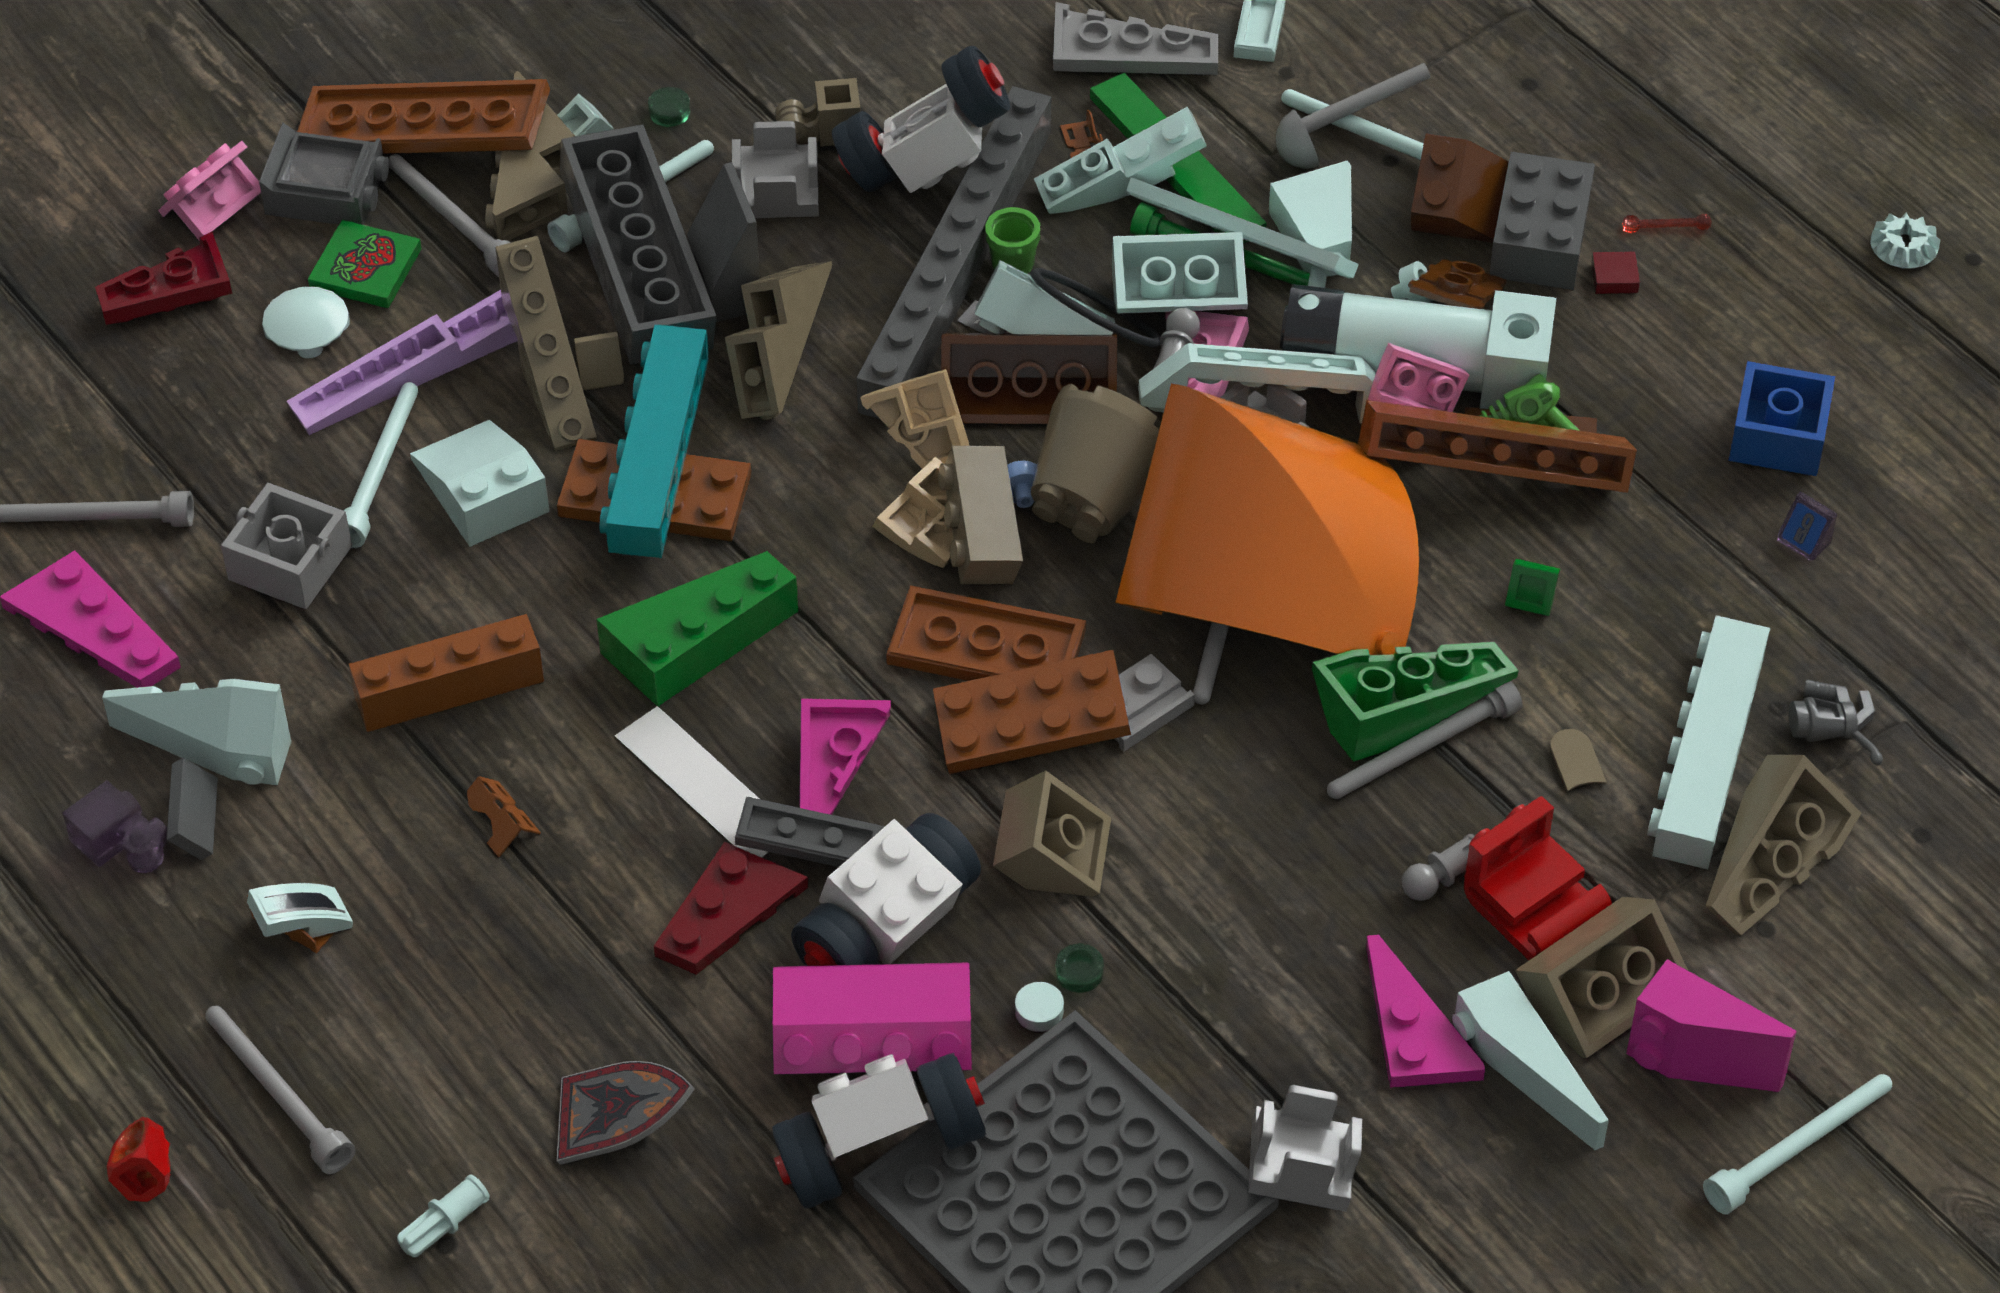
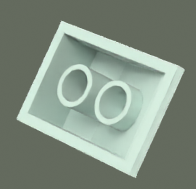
M1001 260L994 270L975 310V315L981 317L979 325L995 334H1003L1005 330L1012 334L1026 335L1113 334V332L1097 325L1053 298L1039 287L1030 275ZM1065 294L1066 296H1068L1069 298H1071V299L1074 300L1075 302L1081 304L1082 306H1084V307H1086L1087 309L1093 311L1094 313L1098 314L1099 316H1101V317H1103V318H1105V319H1107V320H1109V321L1115 323V319H1114V318H1112V317H1110V316H1108V315H1106V314H1104V313H1102V312H1100V311H1098V310H1096V309H1094V308H1092V307H1090V306H1088V305L1082 303L1081 301H1079V300H1077V299H1075V298H1073V297H1071V296Z
M490 420L410 453L411 460L469 547L550 512L545 476L527 450Z

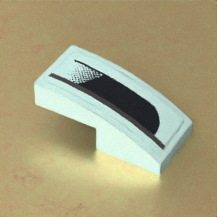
M290 883L250 889L248 892L247 904L265 937L302 928L313 938L350 929L353 925V921L335 887L312 883Z

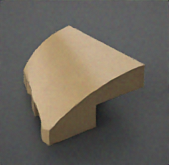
M946 369L862 395L860 398L862 405L867 410L870 408L889 428L887 432L895 441L904 444L909 449L911 458L922 469L934 457L938 458L942 463H946L952 446H970Z
M934 457L908 482L904 492L876 518L873 527L909 553L926 562L944 568L951 559L950 549L954 539L952 528L946 527L944 510L947 502L946 490H941L939 487L938 473L942 462Z

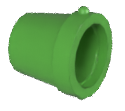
M1009 207L996 211L989 216L985 224L986 242L989 245L992 267L995 270L1001 260L1026 274L1029 273L1034 266L1036 249L1040 241L1039 220L1030 211L1018 207Z

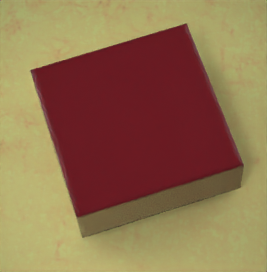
M1593 252L1591 264L1595 294L1639 292L1640 280L1635 252Z

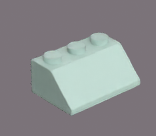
M1242 232L1113 236L1112 276L1114 303L1117 313L1173 312L1178 308H1188L1192 311L1247 309L1248 301Z

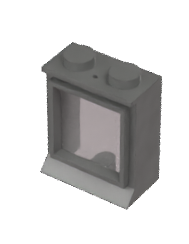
M282 122L259 180L265 215L338 225L341 220L364 225L369 211L374 212L376 209L380 181L385 182L389 172V159L383 156L381 139L376 138L375 142L301 133L294 131Z

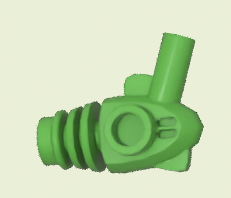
M1540 373L1532 377L1525 385L1504 394L1506 407H1503L1498 399L1495 403L1499 411L1496 412L1491 405L1488 408L1491 415L1488 416L1484 410L1479 415L1482 417L1579 431L1556 407L1560 398V388L1552 382H1547Z

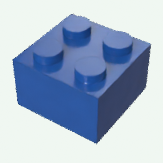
M1747 361L1729 461L1817 476L1826 435L1835 376Z

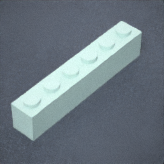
M1716 615L1711 633L1702 631L1696 658L1703 659L1702 667H1692L1687 687V693L1694 694L1692 702L1683 701L1677 728L1684 729L1683 737L1673 736L1667 763L1675 766L1673 773L1663 772L1657 799L1664 800V806L1662 810L1653 808L1647 835L1656 837L1652 856L1708 870L1761 671L1770 628Z

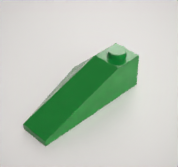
M1495 642L1440 645L1437 652L1412 653L1410 646L1395 647L1394 654L1370 655L1368 649H1356L1315 661L1312 664L1314 679L1329 731L1353 762L1398 746L1495 691V688L1516 679L1519 672Z

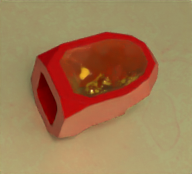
M141 1117L121 1133L112 1147L106 1165L108 1181L128 1201L148 1202L163 1193L169 1183L171 1171L169 1159L170 1143L166 1140L163 1127L149 1118Z

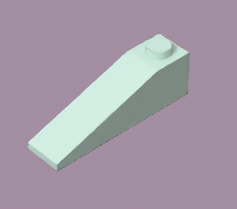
M1508 971L1458 992L1456 1011L1452 1016L1453 1025L1464 1040L1469 1041L1477 1055L1591 1148L1597 1150L1604 1147L1608 1118L1511 973Z

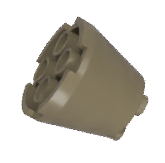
M1073 384L1064 386L1051 408L1031 487V496L1035 501L1032 508L1034 514L1046 522L1054 523L1057 521L1071 528L1072 533L1078 539L1087 543H1095L1098 536L1109 534L1142 500L1159 429L1154 425L1157 416L1134 400L1098 385L1094 393L1078 390Z

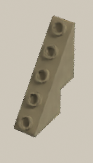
M519 71L514 73L513 80H526ZM547 103L532 150L495 151L496 168L499 169V173H492L490 193L491 198L494 199V204H487L485 221L487 230H495L496 240L509 241L568 213L565 183L558 176L560 174L561 139L575 137V135Z
M538 236L496 246L502 303L518 340L521 370L554 450L575 446L578 439L596 440L597 436Z
M832 261L795 266L741 285L749 329L725 337L741 419L759 417L762 420H769L782 413L832 268Z

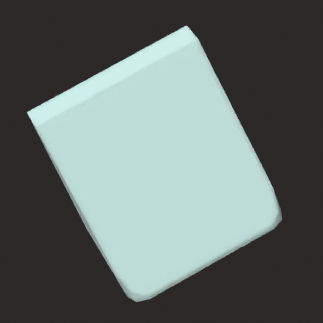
M579 93L557 115L575 136L614 129L602 114Z

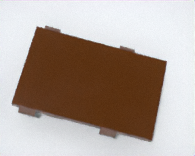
M1442 259L1436 265L1431 264L1428 266V272L1422 274L1417 281L1411 280L1408 287L1411 293L1447 305L1483 309L1485 303L1495 295V290L1503 291L1507 280L1485 273L1482 267L1470 262H1452Z

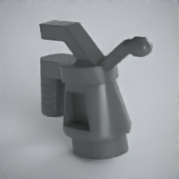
M1806 679L1803 701H1791L1789 705V726L1792 736L1794 738H1805L1806 742L1841 737L1842 740L1855 739L1871 753V762L1876 766L1881 765L1883 761L1882 754L1873 743L1859 732L1873 720L1875 713L1870 692H1858L1857 702L1860 711L1856 714L1854 704L1850 701L1845 686Z

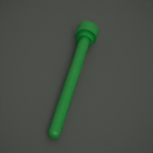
M1141 202L1137 207L1130 226V234L1135 236L1200 233L1165 220V215L1159 213V208ZM1243 248L1246 268L1289 284L1308 286L1309 272Z

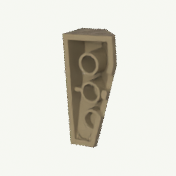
M1767 755L1744 792L1706 907L1735 935H1743L1779 903V897L1792 885H1800L1810 876L1809 871L1822 859L1829 860L1841 849L1862 813L1805 755Z

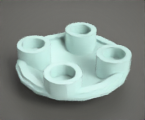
M299 287L283 292L270 302L264 311L262 325L265 337L273 341L277 346L297 351L303 358H314L322 353L323 347L340 337L342 332L348 328L350 318L343 299L333 291L320 287Z

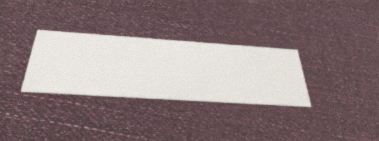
M658 706L615 735L617 739L731 844L760 857L768 853L767 851L735 845V835L746 796L759 798Z

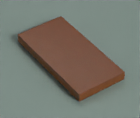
M910 585L886 654L887 664L970 681L1077 658L1086 632V620Z

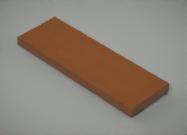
M547 79L313 86L297 132L375 142L376 138H380L383 154L532 150L549 96L550 87Z

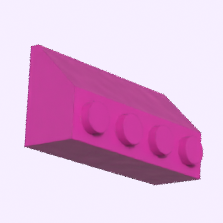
M969 963L773 967L774 1074L866 1072L864 1068L866 1064L893 1054L895 1062L906 1059L910 1071H917V1067L954 1053L962 1070H972Z

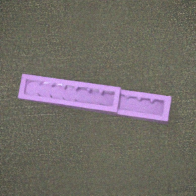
M501 290L444 323L437 314L287 400L289 408L307 433L311 435L397 396L403 384L407 382H412L419 386L518 341L503 306Z

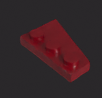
M213 232L199 237L200 245L183 252L178 247L165 253L166 261L152 268L138 266L96 286L95 290L105 324L128 322L137 317L157 312H168L177 307L201 301H212L218 297L233 294Z
M724 842L654 944L655 957L697 975L740 941L739 936L759 920L764 923L777 913L776 907L791 895L797 897L808 888V877Z

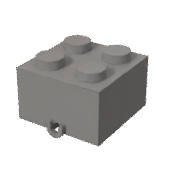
M271 483L266 484L249 508L242 507L239 510L236 526L221 544L228 580L303 609L309 607L352 547L346 511Z

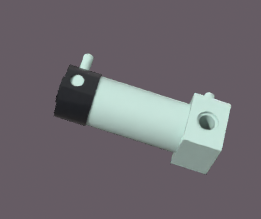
M1314 269L1310 272L1308 286L1292 284L1289 303L1285 305L1280 338V349L1282 351L1363 357L1372 369L1377 372L1388 343L1464 369L1470 375L1462 391L1482 393L1480 408L1488 409L1492 405L1495 410H1499L1495 403L1498 399L1503 407H1506L1504 394L1525 385L1536 374L1540 373L1545 379L1547 376L1556 298L1495 290L1493 310L1345 293V290L1325 288L1326 272L1321 269Z

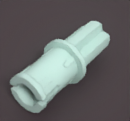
M469 1174L465 1177L464 1181L439 1201L432 1199L428 1203L429 1209L398 1234L397 1241L402 1250L407 1255L418 1257L447 1232L454 1234L459 1229L458 1223L489 1200L490 1196L487 1189L479 1179Z

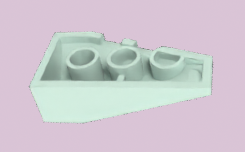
M226 679L220 680L216 688L199 689L197 684L193 682L182 683L179 691L163 692L154 686L105 690L102 699L109 726L179 757H184L195 764L232 780H239L247 784L263 783L278 785L291 744L280 684Z

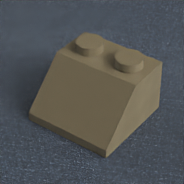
M1049 772L1039 773L1006 790L993 866L1028 890L1096 896L1100 894L1111 817Z

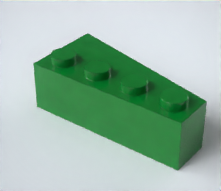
M768 551L596 619L600 653L659 707L798 612L797 578Z

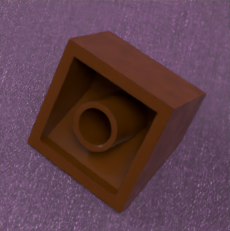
M1426 133L1411 209V230L1493 243L1509 161L1467 139Z

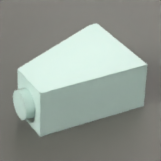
M1348 160L1270 183L1269 214L1281 234L1350 260L1352 209L1351 165ZM1298 260L1306 272L1310 273L1314 269H1321ZM1321 269L1326 272L1327 276L1337 275L1332 272Z

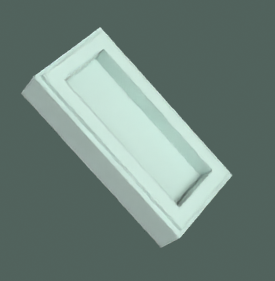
M1244 0L1233 57L1274 62L1286 0Z

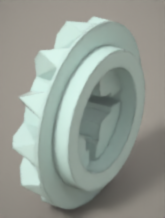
M1906 212L1901 218L1889 214L1885 221H1877L1871 234L1870 242L1874 253L1887 264L1899 268H1918L1930 263L1936 257L1941 239L1936 236L1935 226L1925 225L1924 217L1916 220L1910 219ZM1903 234L1909 235L1911 240L1908 247H1905V242H1903L1901 237Z

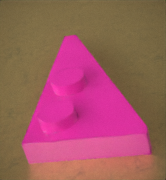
M801 699L800 808L833 814L888 720L891 700Z
M1380 935L1367 936L1366 951L1390 1088L1484 1080V1063Z

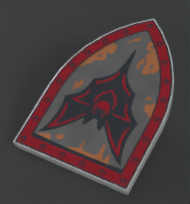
M644 1061L621 1062L562 1077L557 1162L561 1165L613 1152L642 1140L664 1125L682 1107L695 1088L674 1070L660 1064Z

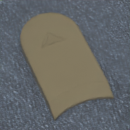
M1564 729L1552 737L1550 752L1567 792L1585 784H1607L1587 735L1579 730Z

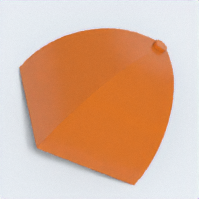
M1171 383L1115 603L1151 614L1162 615L1163 612L1226 625L1334 654L1356 649H1368L1370 655L1394 654L1395 647H1406L1418 587V534L1414 512L1405 486L1386 459L1367 456L1359 444L1187 386Z

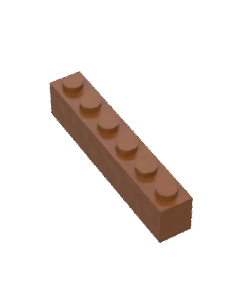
M1366 400L1358 444L1367 456L1626 493L1629 490L1637 449L1625 437L1371 400Z

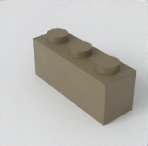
M952 446L946 463L940 464L938 473L939 487L941 490H946L947 494L944 510L945 525L947 528H952L954 539L950 549L952 566L958 567L960 584H1013L1022 565L1023 556L1005 447Z

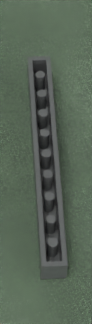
M1012 86L1008 93L1010 110L1001 117L996 118L981 144V152H979L978 157L969 166L856 378L858 413L880 419L870 408L867 410L862 405L860 399L862 395L925 375L942 342V333H947L989 252L985 224L989 216L998 210L1013 206L1051 134V96Z

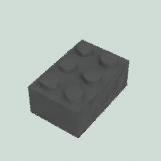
M1511 152L1493 241L1490 265L1491 275L1510 281L1574 290L1595 164Z

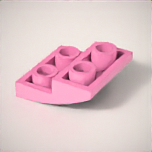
M1388 343L1377 369L1368 400L1453 412L1470 374L1457 366Z

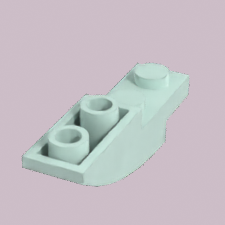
M1185 107L1114 147L1108 139H1105L1039 175L1034 180L1050 214L1075 211L1129 196L1126 189L1131 177L1155 185L1176 174L1172 167L1173 164L1207 145L1193 114L1188 107Z

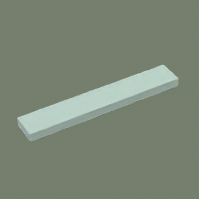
M1131 177L1126 191L1128 195L1226 233L1242 232L1244 240L1342 277L1354 278L1359 265L1340 255Z

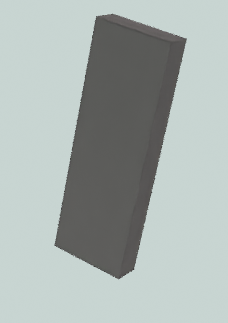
M746 796L735 835V845L839 867L885 826Z

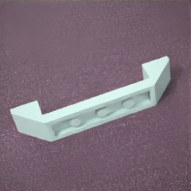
M1187 343L1139 379L1138 391L1140 405L1156 412H1164L1171 383L1187 386L1188 378H1195L1199 382L1207 384L1219 383L1221 380L1236 381L1248 387H1261L1264 384L1284 385L1286 388L1296 391L1306 390L1308 387L1327 388V390L1337 394H1347L1353 390L1357 391L1355 406L1359 423H1362L1366 400H1368L1376 372L1363 357Z

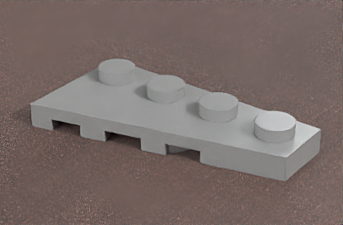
M1055 2L1053 71L1218 75V34L1166 24L1162 29L1150 27L1145 23L1144 19L1129 17L1128 21L1124 22L1106 18V12L1089 9L1088 13L1084 14L1069 11L1070 5Z

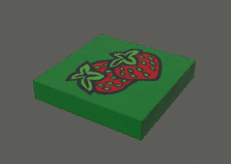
M341 220L308 278L309 287H320L333 291L340 297L389 308L422 249L421 241L419 238Z

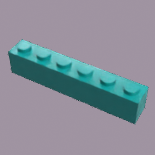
M655 324L651 341H644L641 367L644 370L643 374L636 373L633 399L636 402L634 407H627L625 432L628 434L626 440H619L617 447L616 463L619 466V471L610 475L608 498L611 499L610 507H602L600 515V533L607 534L608 552L662 558L709 360L707 330Z

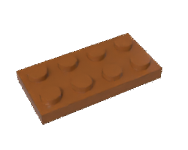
M578 439L557 503L558 517L600 523L602 507H610L611 499L608 498L610 475L619 471V466L616 463L618 444ZM686 454L668 532L732 542L751 478V463Z
M1114 650L933 689L949 774L1131 735Z

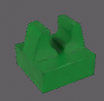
M1516 558L1512 568L1505 606L1549 616L1552 611L1560 568Z

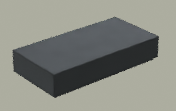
M183 757L172 764L167 841L203 860L213 854L218 778Z

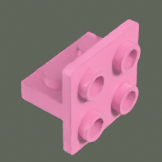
M241 141L232 149L226 143L206 158V161L200 166L194 167L181 177L173 187L163 194L168 201L158 210L159 213L164 217L174 210L199 240V237L213 232L261 194L258 179L238 157L247 148L245 143Z

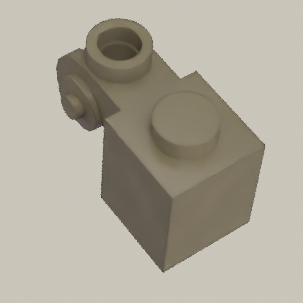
M857 78L815 81V103L811 107L804 108V105L798 100L790 99L783 101L776 107V120L795 122L796 143L799 145L808 144V137H816V140L820 141V146L835 145L832 138V129L856 113L861 112Z

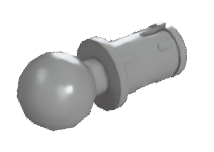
M1178 308L1170 313L1166 320L1167 331L1162 333L1160 337L1161 351L1154 368L1187 343L1194 344L1192 339L1196 337L1200 330V320L1194 311L1188 308Z
M1469 833L1464 839L1441 853H1430L1428 855L1429 865L1421 863L1411 865L1401 878L1405 894L1413 900L1423 901L1430 899L1437 892L1439 881L1444 886H1451L1454 883L1455 877L1466 871L1468 847L1474 835Z

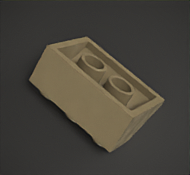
M1621 897L1515 971L1538 1015L1581 1057L1588 1058L1632 1027L1637 998L1667 959L1687 971L1688 969L1655 899Z

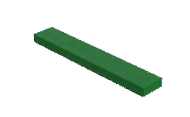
M1125 73L1090 88V99L1127 139L1167 118ZM1199 151L1172 165L1176 174L1166 180L1181 196L1266 228L1267 222ZM1211 227L1215 233H1226Z

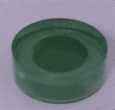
M664 87L656 90L649 97V115L656 124L671 127L682 124L688 119L690 115V100L685 91L676 87Z
M1077 943L1069 945L1059 952L1056 958V978L1063 988L1071 992L1084 993L1095 989L1101 983L1104 975V960L1096 948L1087 944Z

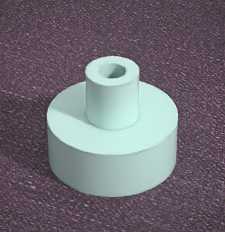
M1416 261L1399 270L1400 283L1391 287L1394 299H1408L1410 301L1426 303L1434 301L1409 292V282L1411 280L1417 281L1422 274L1428 272L1421 262Z

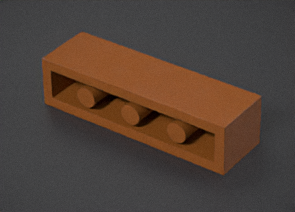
M527 614L349 664L355 700L367 732L544 682L540 647Z

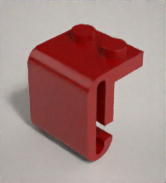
M1542 796L1526 806L1521 804L1515 807L1503 822L1491 830L1489 828L1483 829L1473 837L1468 847L1469 852L1464 880V892L1471 905L1528 960H1531L1612 904L1610 896L1601 884L1587 891L1578 882L1584 878L1585 869L1550 836L1554 807Z

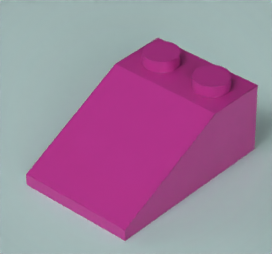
M1667 959L1636 1000L1626 1054L1633 1057L1642 1067L1656 1070L1668 1078L1779 1092L1784 1085L1797 1031Z

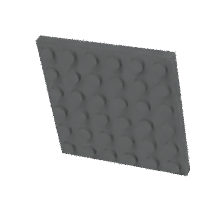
M1076 1010L977 1084L985 1102L984 1105L977 1108L987 1135L956 1149L949 1150L934 1117V1120L926 1122L853 1178L854 1189L960 1293H1172L1275 1211L1279 1205L1278 1198L1248 1193L1249 1169Z

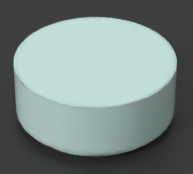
M1033 982L1025 985L1017 993L1015 1015L1018 1022L1026 1029L1036 1032L1048 1031L1062 1020L1064 1000L1061 992L1055 986L1045 982Z

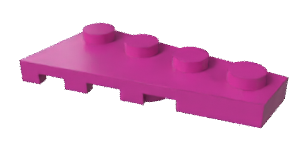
M76 551L71 552L0 596L3 609L13 615L17 612L30 619L33 627L44 633L52 632L65 641V645L80 654L84 651L96 658L99 666L136 688L153 686L181 668L179 657Z

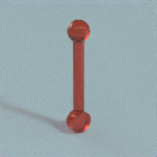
M1700 214L1696 218L1639 220L1634 215H1628L1623 219L1622 228L1627 233H1635L1639 228L1697 227L1704 231L1710 228L1712 220L1707 214Z

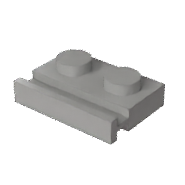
M1152 654L1119 674L1131 735L1114 739L1119 743V748L1124 752L1194 706L1195 694L1191 690L1187 692L1181 686V681Z

